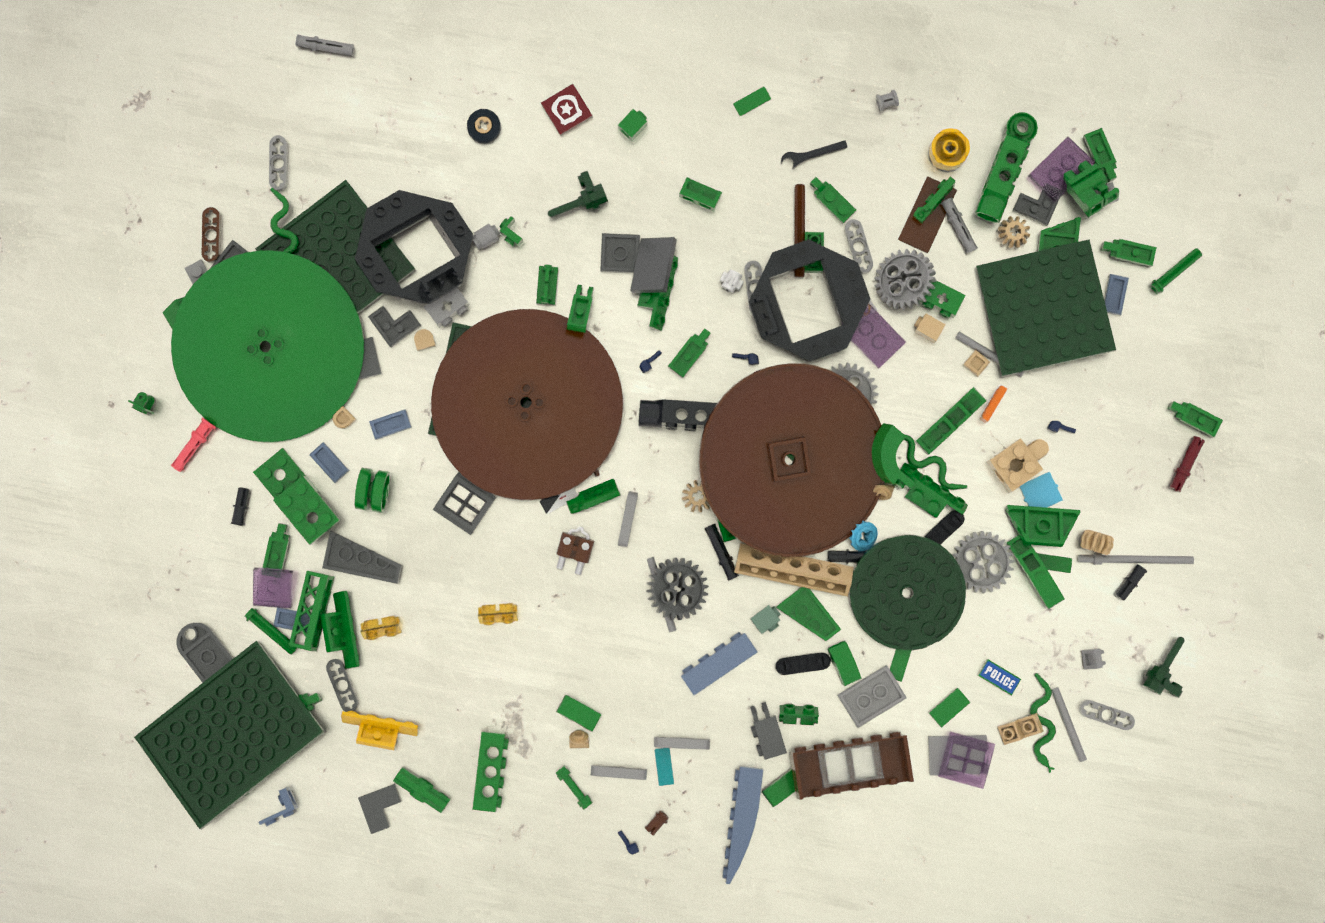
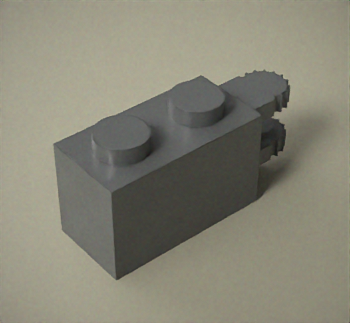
M764 702L761 707L766 718L759 720L755 706H751L750 709L754 719V726L751 727L753 737H757L759 745H756L759 757L763 756L764 760L786 754L787 751L776 715L770 716L767 704Z

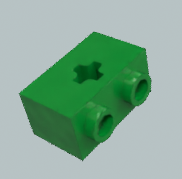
M939 281L931 283L935 289H929L931 296H924L926 302L920 300L923 303L922 306L930 310L934 308L940 311L939 314L945 318H954L966 295ZM941 296L944 297L945 301L942 304L939 303V298Z

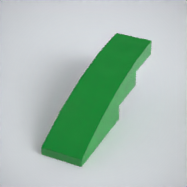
M973 387L916 440L917 443L928 454L932 453L987 400Z

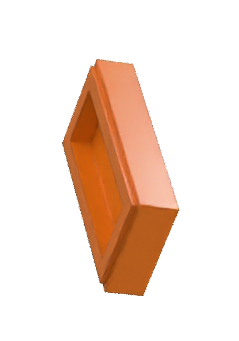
M1001 385L997 388L980 417L981 421L984 423L989 421L1007 391L1006 387Z

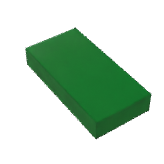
M956 688L928 713L942 728L971 702L959 688Z

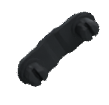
M956 510L951 511L924 537L934 540L941 545L964 523V515Z
M826 653L781 658L776 663V671L781 675L824 670L830 666L831 659Z

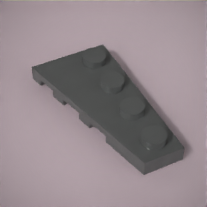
M330 531L322 568L398 584L402 565Z

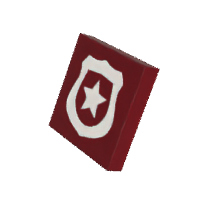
M574 84L541 102L542 107L560 136L593 117Z

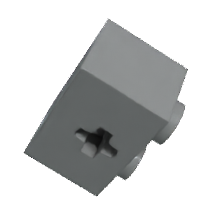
M457 288L433 303L425 305L424 308L438 327L442 325L446 327L453 321L452 318L457 314L460 316L465 313L470 304ZM445 304L451 305L450 311L445 310Z

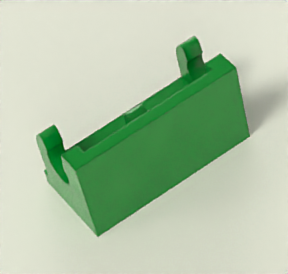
M686 177L679 197L714 212L722 192Z

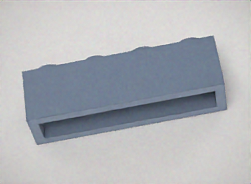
M738 632L730 638L731 642L726 646L724 643L714 648V654L711 656L706 654L698 659L700 663L695 667L691 664L682 670L684 674L681 677L693 695H696L758 653L745 633L741 635Z

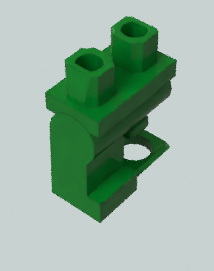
M1085 160L1078 166V171L1080 172L1078 175L1072 170L1064 173L1063 180L1067 184V192L1071 194L1088 218L1119 198V189L1114 188L1109 191L1107 178L1096 163L1091 165Z

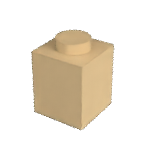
M925 313L923 317L919 316L914 326L917 327L915 333L935 343L946 324Z

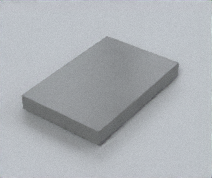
M887 665L837 695L857 728L907 699Z
M987 735L928 736L930 776L988 774Z

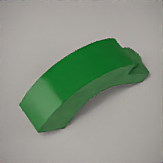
M883 423L876 433L872 445L874 469L884 483L893 484L900 489H912L915 482L899 469L896 462L898 447L906 435L894 425Z

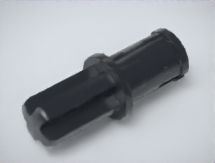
M238 488L236 502L233 505L234 512L231 524L243 526L245 511L248 509L246 507L249 496L248 488Z
M846 549V551L830 550L828 551L827 559L829 562L858 563L866 551H849V549Z
M1137 564L1131 574L1124 578L1125 582L1116 592V596L1123 601L1126 600L1132 590L1138 587L1137 584L1147 573V570Z

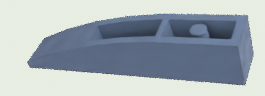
M740 766L739 770H735L734 781H738L737 789H733L732 794L735 808L730 810L729 820H733L732 828H728L727 839L730 840V848L726 847L725 859H728V865L723 868L722 878L726 879V884L731 883L740 867L755 828L760 803L763 768Z

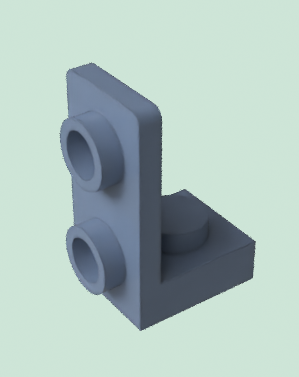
M289 786L279 790L280 795H278L281 805H285L286 809L259 821V825L265 823L266 826L277 822L276 818L283 815V818L294 814L293 810L298 808Z

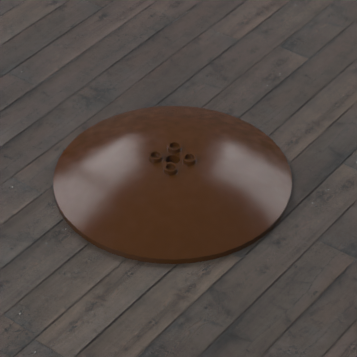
M517 309L495 314L483 319L465 331L453 343L440 363L431 396V413L436 437L452 465L466 479L487 492L517 500H537L562 494L589 478L602 465L614 446L623 413V395L618 372L611 357L599 340L587 329L586 333L567 330L568 318L565 316L537 309ZM525 397L530 398L532 401L531 406L528 408L521 406V400Z
M798 363L778 364L763 368L744 377L733 385L716 404L707 420L701 437L699 474L703 492L712 512L734 537L746 545L768 554L784 557L807 556L823 552L840 544L852 535L851 530H855L856 524H861L862 521H866L881 495L878 494L876 496V492H873L875 485H884V481L876 473L872 462L873 441L881 427L874 408L861 391L839 374L815 365ZM788 454H792L794 457V461L790 465L785 462V457Z

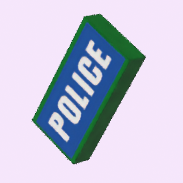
M989 659L986 660L977 675L1011 696L1021 681L1019 677Z

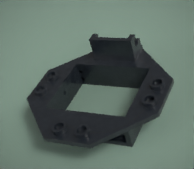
M398 190L367 208L355 261L375 292L396 296L398 300L404 298L431 304L462 286L473 233L453 203ZM429 217L455 258L406 287L401 288L375 247Z
M808 239L772 252L749 300V305L761 338L802 358L813 361L847 349L871 298L858 262ZM821 261L843 325L793 343L771 279Z

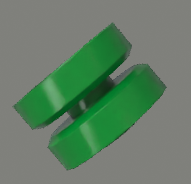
M361 468L355 490V509L367 510L370 505L373 512H384L389 494L390 472L379 470L374 477L372 469Z

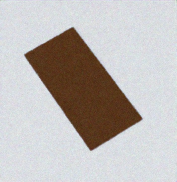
M928 176L898 238L899 241L926 253L929 252L947 214L940 203L923 223H920L913 217L918 207H924L927 204L925 201L930 194L933 193L935 195L939 190L937 187L941 182ZM953 188L943 201L951 197L954 198L957 189Z

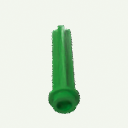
M1195 248L1157 281L1153 280L1150 285L1151 289L1156 294L1162 293L1164 287L1202 257V252Z
M251 608L244 616L247 618L246 621L250 620L286 652L292 655L297 648L289 646L290 640L258 614L257 609Z

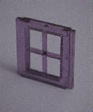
M950 731L938 777L984 789L995 744ZM954 744L968 747L965 758L951 754ZM971 749L986 752L983 763L969 759ZM950 758L964 761L962 772L948 768ZM968 763L982 766L979 777L965 773Z

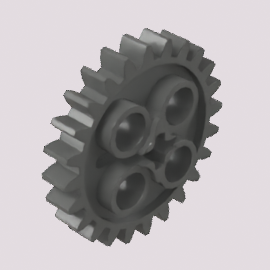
M677 557L673 558L672 562L670 559H666V565L662 562L659 563L660 569L653 568L656 574L649 575L653 580L652 582H647L651 589L646 590V592L652 593L648 600H654L651 607L658 606L657 613L664 611L663 617H667L670 614V620H674L676 616L678 620H682L684 615L688 619L690 618L689 612L692 615H696L695 608L698 610L702 609L699 603H706L702 597L708 595V593L704 592V589L709 586L703 585L707 578H701L704 571L697 572L696 570L699 565L691 566V560L685 564V558H681L679 562ZM669 572L672 573L674 577L671 583L668 582L666 579V576ZM687 576H689L692 580L690 586H687L685 584V578ZM678 586V588H681L680 592L674 590V587ZM666 591L670 594L668 602L663 599V594ZM683 595L688 597L687 605H684L681 601Z

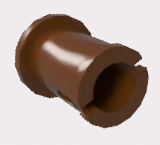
M661 810L656 812V816L645 826V829L651 832L650 834L653 836L664 823H668L669 817Z

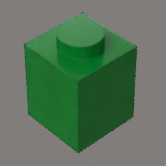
M632 109L618 124V129L630 141H633L647 126V117L640 110L637 112Z

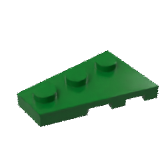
M799 588L776 606L778 610L824 641L829 640L841 630L809 588Z

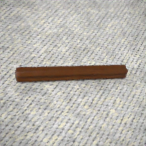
M804 184L795 185V244L805 241ZM805 267L794 271L796 278H803L805 276Z

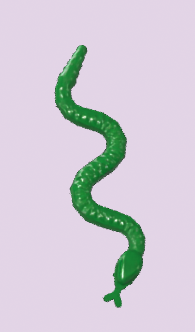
M271 188L270 191L283 203V208L271 218L270 227L273 233L291 240L290 246L283 252L292 254L297 249L299 243L297 236L292 231L281 229L277 225L278 221L289 211V203L284 195Z
M906 435L904 440L908 442L907 460L909 464L922 469L932 463H937L939 465L938 479L941 486L950 490L967 489V485L949 484L946 482L947 466L942 457L934 455L921 461L915 460V441L911 436Z
M1035 673V677L1045 689V695L1031 705L1030 714L1037 713L1041 725L1048 728V734L1035 743L1034 753L1038 762L1048 767L1049 773H1051V770H1055V768L1049 766V760L1044 754H1041L1040 748L1053 740L1056 734V727L1051 720L1040 716L1037 711L1039 707L1050 700L1052 692L1049 684L1038 673Z

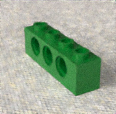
M481 732L472 810L496 812L497 808H501L502 796H499L500 788L503 789L504 777H501L502 769L506 768L507 758L503 756L504 750H508L509 738H506V733ZM490 747L498 749L499 754L497 757L493 758L489 755L488 750ZM492 766L496 769L494 777L487 775V767ZM485 786L493 787L494 794L492 796L485 795Z

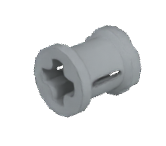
M891 90L890 93L881 96L879 94L876 95L880 111H884V108L890 106H899L895 90Z

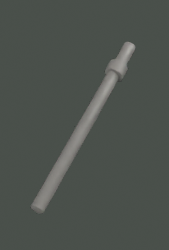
M1093 553V555H1078V562L1093 563V565H1102V563L1194 564V556H1134Z

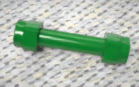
M563 766L556 772L560 781L563 780L579 800L577 802L583 810L593 803L588 794L585 796L569 776L571 772Z

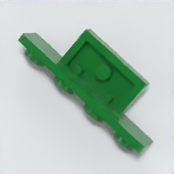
M676 256L673 257L667 292L640 293L637 306L653 309L649 326L659 331H662L665 323L666 310L670 302L669 297L674 285V275L678 267V257Z
M904 462L900 470L915 482L913 488L909 489L905 495L907 499L935 518L939 516L946 505H949L961 514L965 513L968 504L961 497L954 496L946 487L935 483L930 476L923 475L915 466Z
M347 591L333 593L336 612L320 615L326 652L342 650L345 668L359 667V655L357 653L356 636L353 629V618L351 616Z

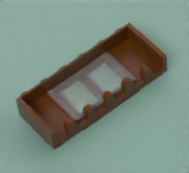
M899 731L889 733V737H882V734L870 736V740L864 741L863 737L851 739V743L844 744V740L832 742V746L825 747V743L813 745L814 748L806 749V746L794 748L795 751L789 752L796 798L802 800L812 796L820 797L831 793L839 794L850 790L858 791L862 788L895 785L906 781L914 782L907 735H903Z

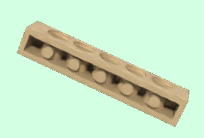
M740 543L734 573L848 597L854 567L804 556L784 557L772 555Z

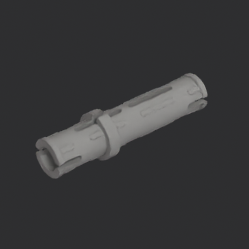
M299 34L296 36V47L310 48L312 51L322 50L353 55L354 44L319 39L318 36L308 37Z
M951 197L943 201L941 204L949 217L948 221L952 223L966 253L968 254L976 250L978 247L961 217L963 215L958 211L953 198Z

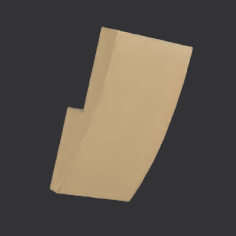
M1037 713L998 726L1004 745L1044 731Z

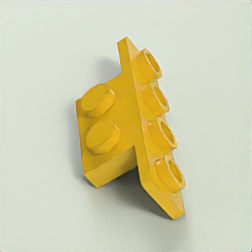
M342 711L341 714L343 723L360 726L356 744L395 750L399 733L418 736V725L409 721L403 723L392 718H377L371 714L360 715L355 711Z

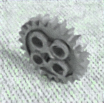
M899 249L898 255L895 256L894 253H891V259L885 257L886 263L879 264L882 270H876L880 276L874 277L875 281L878 282L874 286L876 289H879L877 294L882 296L881 300L886 302L889 307L893 304L895 309H898L900 306L902 310H905L906 305H908L910 309H913L914 303L919 307L920 300L926 302L925 295L931 296L929 289H935L931 283L937 281L933 277L936 271L932 269L934 265L931 262L929 263V258L924 257L922 252L917 255V251L914 249L910 254V251L906 249L903 254ZM917 265L915 270L909 271L912 266ZM898 270L895 276H891L893 271ZM920 283L918 288L912 289L914 284ZM897 288H901V291L899 293L894 294V291Z
M848 362L845 368H843L841 363L838 364V369L831 366L832 372L845 377L848 381L852 377H857L859 383L856 388L861 391L870 404L877 403L873 396H878L879 394L873 392V390L878 386L871 384L875 378H868L870 375L869 371L863 373L864 367L857 370V364L855 363L850 368Z
M980 531L979 536L976 532H973V538L966 535V542L960 540L959 542L962 546H955L958 554L955 553L952 556L956 558L962 570L965 583L968 584L967 590L971 589L972 586L975 593L978 592L979 588H981L982 593L986 592V588L993 592V586L1000 589L999 583L1006 584L1004 578H1011L1007 572L1014 570V568L1009 566L1010 563L1015 562L1009 559L1013 555L1012 552H1007L1010 545L1003 546L1005 539L998 541L999 535L997 534L992 538L991 532H988L986 536L984 531ZM978 545L981 549L982 559L987 560V563H985L984 566L989 576L988 579H986L983 565H979L978 561H981L980 554L977 550ZM987 545H991L994 549L991 556L985 553ZM969 550L975 553L973 561L968 560L966 557V553ZM993 563L999 566L997 574H993L990 571V566ZM975 568L981 572V576L977 580L972 577V571Z

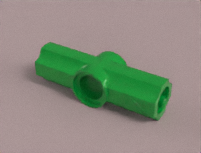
M404 767L400 769L393 780L397 785L410 792L409 794L422 803L425 802L440 813L443 812L450 801L448 796L435 789L434 785L422 777H417Z

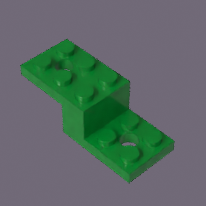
M281 448L253 471L255 476L273 496L275 504L309 545L313 544L340 521L318 494V489L284 448ZM280 469L284 470V479L277 480L275 477L276 472ZM312 512L318 515V520L315 523L308 521V515Z

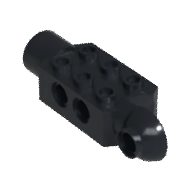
M667 399L640 400L639 427L662 428V426H665L667 430H677V427H685V431H696V428L704 429L717 403ZM679 412H684L687 417L684 420H679L676 415ZM698 413H703L706 419L698 421L695 416Z

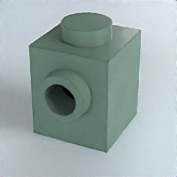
M767 605L751 617L750 620L759 632L763 634L767 630L772 632L779 627L778 622L780 621L779 616L781 614L775 606L770 607V605Z

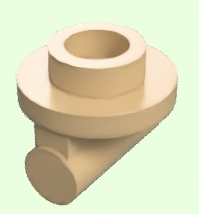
M887 483L875 485L873 492H876V496L881 494L879 500H888L892 497L895 486Z
M582 730L572 732L569 736V747L589 748L588 734Z

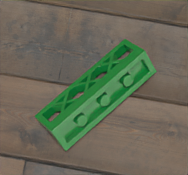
M306 571L289 646L317 652L322 632L320 615L326 614L334 576ZM311 575L320 577L318 586L313 589L310 585ZM312 594L315 599L314 604L308 608L305 600L306 597ZM307 613L310 621L309 624L303 626L301 617ZM301 632L306 637L304 645L295 643L297 635Z

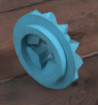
M862 521L861 524H856L855 530H851L852 536L849 537L852 542L851 545L856 550L866 551L875 544L878 531L873 523ZM862 532L865 533V534H864V539H865V540L861 539V537H862V535H861Z

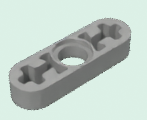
M276 135L269 142V184L279 192L285 190L288 185V143L284 137ZM278 140L283 144V146H280V153H284V155L278 154V149L274 146V144L278 143ZM278 158L284 161L281 168H275L273 165L274 161ZM273 172L279 173V178L283 181L279 187L274 183V181H277V174H273Z
M851 219L845 225V234L854 261L860 265L862 263L861 257L857 259L856 256L867 253V256L865 255L863 258L865 263L869 262L867 269L860 267L861 273L866 274L871 271L873 260L861 222ZM851 224L858 226L856 234L857 236L861 235V237L851 240V238H854L853 231L848 230ZM855 242H862L864 250L857 252L853 247Z
M749 261L744 268L748 304L753 294L750 291V286L758 283L759 280L753 279L748 281V278L752 279V273L747 269L754 265L755 268H758L755 272V277H761L762 268L757 261Z
M628 492L618 546H628L638 497L637 492Z
M1084 700L1079 705V711L1084 717L1122 730H1130L1135 725V719L1130 713L1092 700ZM1090 703L1091 708L1097 709L1098 713L1088 712L1086 714L1084 706H1088ZM1106 709L1112 712V718L1108 721L1102 718V712ZM1116 716L1120 718L1128 716L1127 720L1130 721L1125 727H1123L1122 722L1117 720L1116 724H1113Z
M654 737V747L709 750L710 739Z
M591 765L590 775L646 780L647 770Z

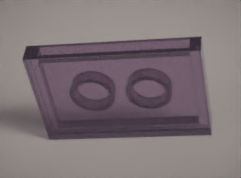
M1068 136L1028 177L1056 202L1067 191V184L1063 180L1064 173L1072 170L1078 175L1080 173L1078 171L1080 163L1086 160L1093 165L1095 162Z
M868 304L851 339L878 369L906 343L870 304Z

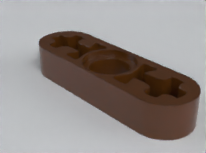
M208 207L202 213L201 255L208 263H214L221 252V214L216 208ZM211 212L216 215L213 218L212 224L217 225V227L207 226V224L211 225V220L207 218V215H211ZM214 230L216 232L214 240L207 239L206 234L208 231ZM206 243L216 244V246L212 245V251L216 253L212 255V259L206 255L210 252V246L206 245Z

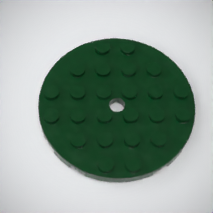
M897 535L884 539L872 546L861 557L853 571L850 603L855 618L861 628L872 639L889 648L919 650L941 641L957 625L966 602V583L958 562L942 545L923 536ZM907 587L913 589V595L909 598L902 595L903 589Z

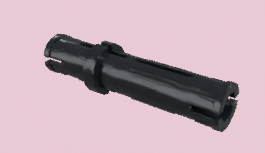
M716 524L704 528L719 559V566H722L727 580L738 577L739 574L734 573L733 557L729 555Z

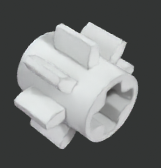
M731 269L728 273L723 272L720 281L723 282L721 287L731 293H734L735 289L740 291L744 282L741 280L742 275Z

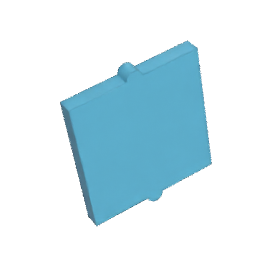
M1050 472L1020 486L1024 502H1027L1028 506L1050 507L1063 501L1057 488L1058 484H1055Z

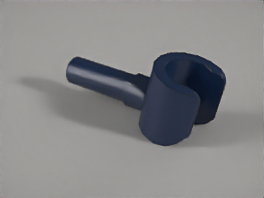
M660 350L641 362L640 369L642 373L652 369L650 363L662 354Z
M732 353V358L748 359L749 365L759 364V358L755 353Z
M1051 421L1048 429L1055 433L1059 429L1074 434L1076 432V429L1065 426L1060 421Z
M622 830L619 831L618 834L626 845L628 853L632 855L638 853L637 843L630 844Z

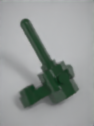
M588 171L580 173L577 176L581 187H586L585 190L580 191L581 196H578L576 200L549 210L548 216L554 217L579 206H585L586 210L600 208V204L608 201L602 184L594 186Z
M1183 637L1177 638L1163 664H1160L1159 667L1155 665L1152 670H1148L1145 675L1147 679L1143 684L1144 687L1158 695H1161L1162 691L1165 690L1171 695L1180 698L1183 687L1174 681L1172 684L1170 683L1172 675L1169 673V668L1185 642Z

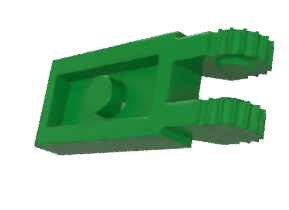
M577 285L576 294H574L567 330L586 333L594 287L589 286L587 296H582V285Z

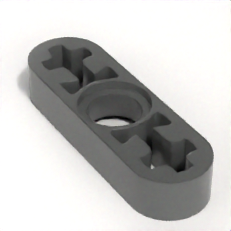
M332 659L327 663L326 671L339 704L345 712L355 711L359 706V700L345 665L340 659ZM333 662L340 665L338 672L339 675L344 673V677L334 680L333 677L337 676L336 671H331ZM340 680H345L348 684L345 691H340L337 687V683ZM351 691L352 694L348 695L349 700H354L352 709L349 706H345L347 699L346 696L341 698V694Z

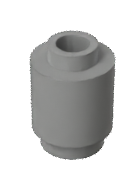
M488 223L474 232L472 240L478 250L482 247L484 249L499 240L497 236L500 233L495 225L491 226Z

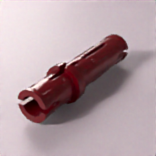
M1193 436V440L1180 467L1175 470L1176 475L1169 486L1170 489L1181 492L1186 479L1191 475L1190 471L1205 443L1204 439L1201 440L1200 437Z

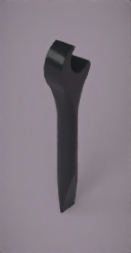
M846 140L808 152H786L781 158V164L784 160L789 159L793 162L792 169H795L799 164L808 159L844 149L848 146Z

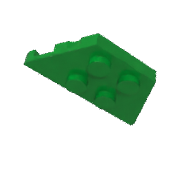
M1081 217L1041 230L1038 251L1078 242Z
M1019 505L1006 506V512L1025 545L1063 547L1081 513L1080 510Z

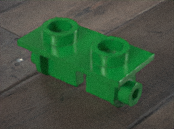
M547 264L539 266L536 304L555 305L558 267H552V265Z
M140 392L134 401L128 400V402L133 404L131 408L146 415L148 412L155 413L151 411L155 403V399L151 395Z
M780 705L779 722H783V724H796L797 718H800V725L814 726V724H818V707L813 705Z

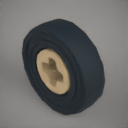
M489 109L476 110L467 120L469 135L479 143L493 141L501 129L498 116ZM481 122L488 123L486 130L483 128L479 129Z

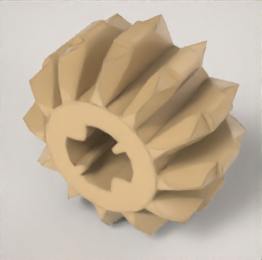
M1009 216L1008 222L1003 220L1001 222L1003 226L998 227V231L1002 232L998 235V238H1004L1002 241L1003 245L1009 242V248H1012L1014 244L1016 248L1020 247V243L1025 245L1027 243L1025 238L1030 237V234L1025 232L1030 229V226L1024 227L1026 220L1024 219L1020 223L1019 216H1016L1015 220H1013L1012 216ZM1013 228L1016 229L1015 232H1018L1015 236L1012 235L1013 232L1010 233Z
M694 480V487L689 483L686 485L690 491L683 489L682 493L688 496L682 497V501L689 500L685 507L687 508L692 504L691 512H694L695 507L698 506V511L701 513L702 505L707 510L709 506L705 503L707 500L702 485L697 486V480ZM701 492L703 499L695 501V497H692L693 493Z
M1084 530L1080 546L1090 551L1108 555L1113 549L1114 538L1092 530Z

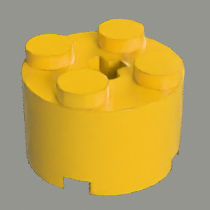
M948 128L939 132L929 147V156L933 165L945 171L959 168L969 154V140L957 129ZM947 146L950 147V150H953L951 153L946 150Z

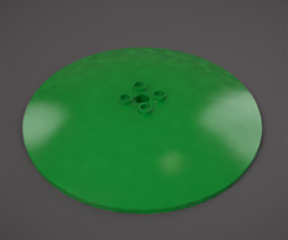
M272 250L253 251L223 260L206 271L192 285L182 300L175 316L171 337V355L175 374L182 391L196 411L207 421L222 431L242 439L258 442H279L298 438L313 432L331 420L333 415L345 405L353 393L361 373L364 358V336L361 321L353 301L342 285L325 269L308 259L287 252ZM263 341H268L271 345L268 352H263L260 348Z

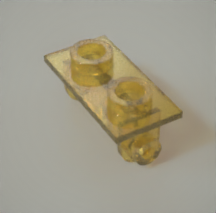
M513 603L499 604V611H496L495 604L482 605V607H478L479 623L492 625L499 622L510 624L513 621H518L517 605H513Z
M394 615L381 618L382 625H379L378 619L364 621V623H361L360 630L364 640H375L382 636L393 637L402 633L399 626V617Z

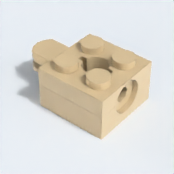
M1020 438L988 460L987 464L1008 493H1010L1044 470L1038 460L1047 455L1049 446L1042 439L1034 440L1026 446Z

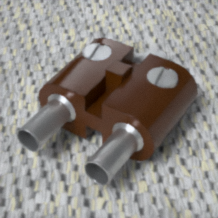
M578 526L577 529L562 532L556 552L559 555L556 568L563 570L565 559L571 558L578 561L575 574L581 575L584 563H589L595 541L589 539V535L584 532L583 527ZM581 529V533L586 535V537L576 536L572 532H578Z

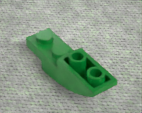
M1019 535L1008 541L1006 544L1010 545L1009 549L1048 610L1065 600L1035 549L1031 545H1025Z

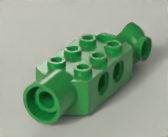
M1015 113L1007 122L1006 133L999 146L975 211V215L984 220L1000 223L1008 199L1013 193L1015 185L1012 183L1018 179L1022 170L1019 165H1022L1023 161H1025L1029 152L1027 149L1038 130L1037 121L1029 113ZM1017 125H1023L1026 128V132L1018 131Z

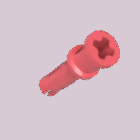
M202 417V422L197 429L191 432L192 437L171 464L179 472L182 471L201 443L204 444L207 441L206 438L210 432L216 429L204 417Z

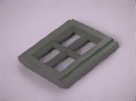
M458 472L433 510L469 535H472L497 497L474 485ZM458 484L470 492L465 500L453 494ZM473 494L485 502L480 511L468 504ZM450 496L462 504L457 512L444 505ZM465 506L477 514L472 522L459 515Z

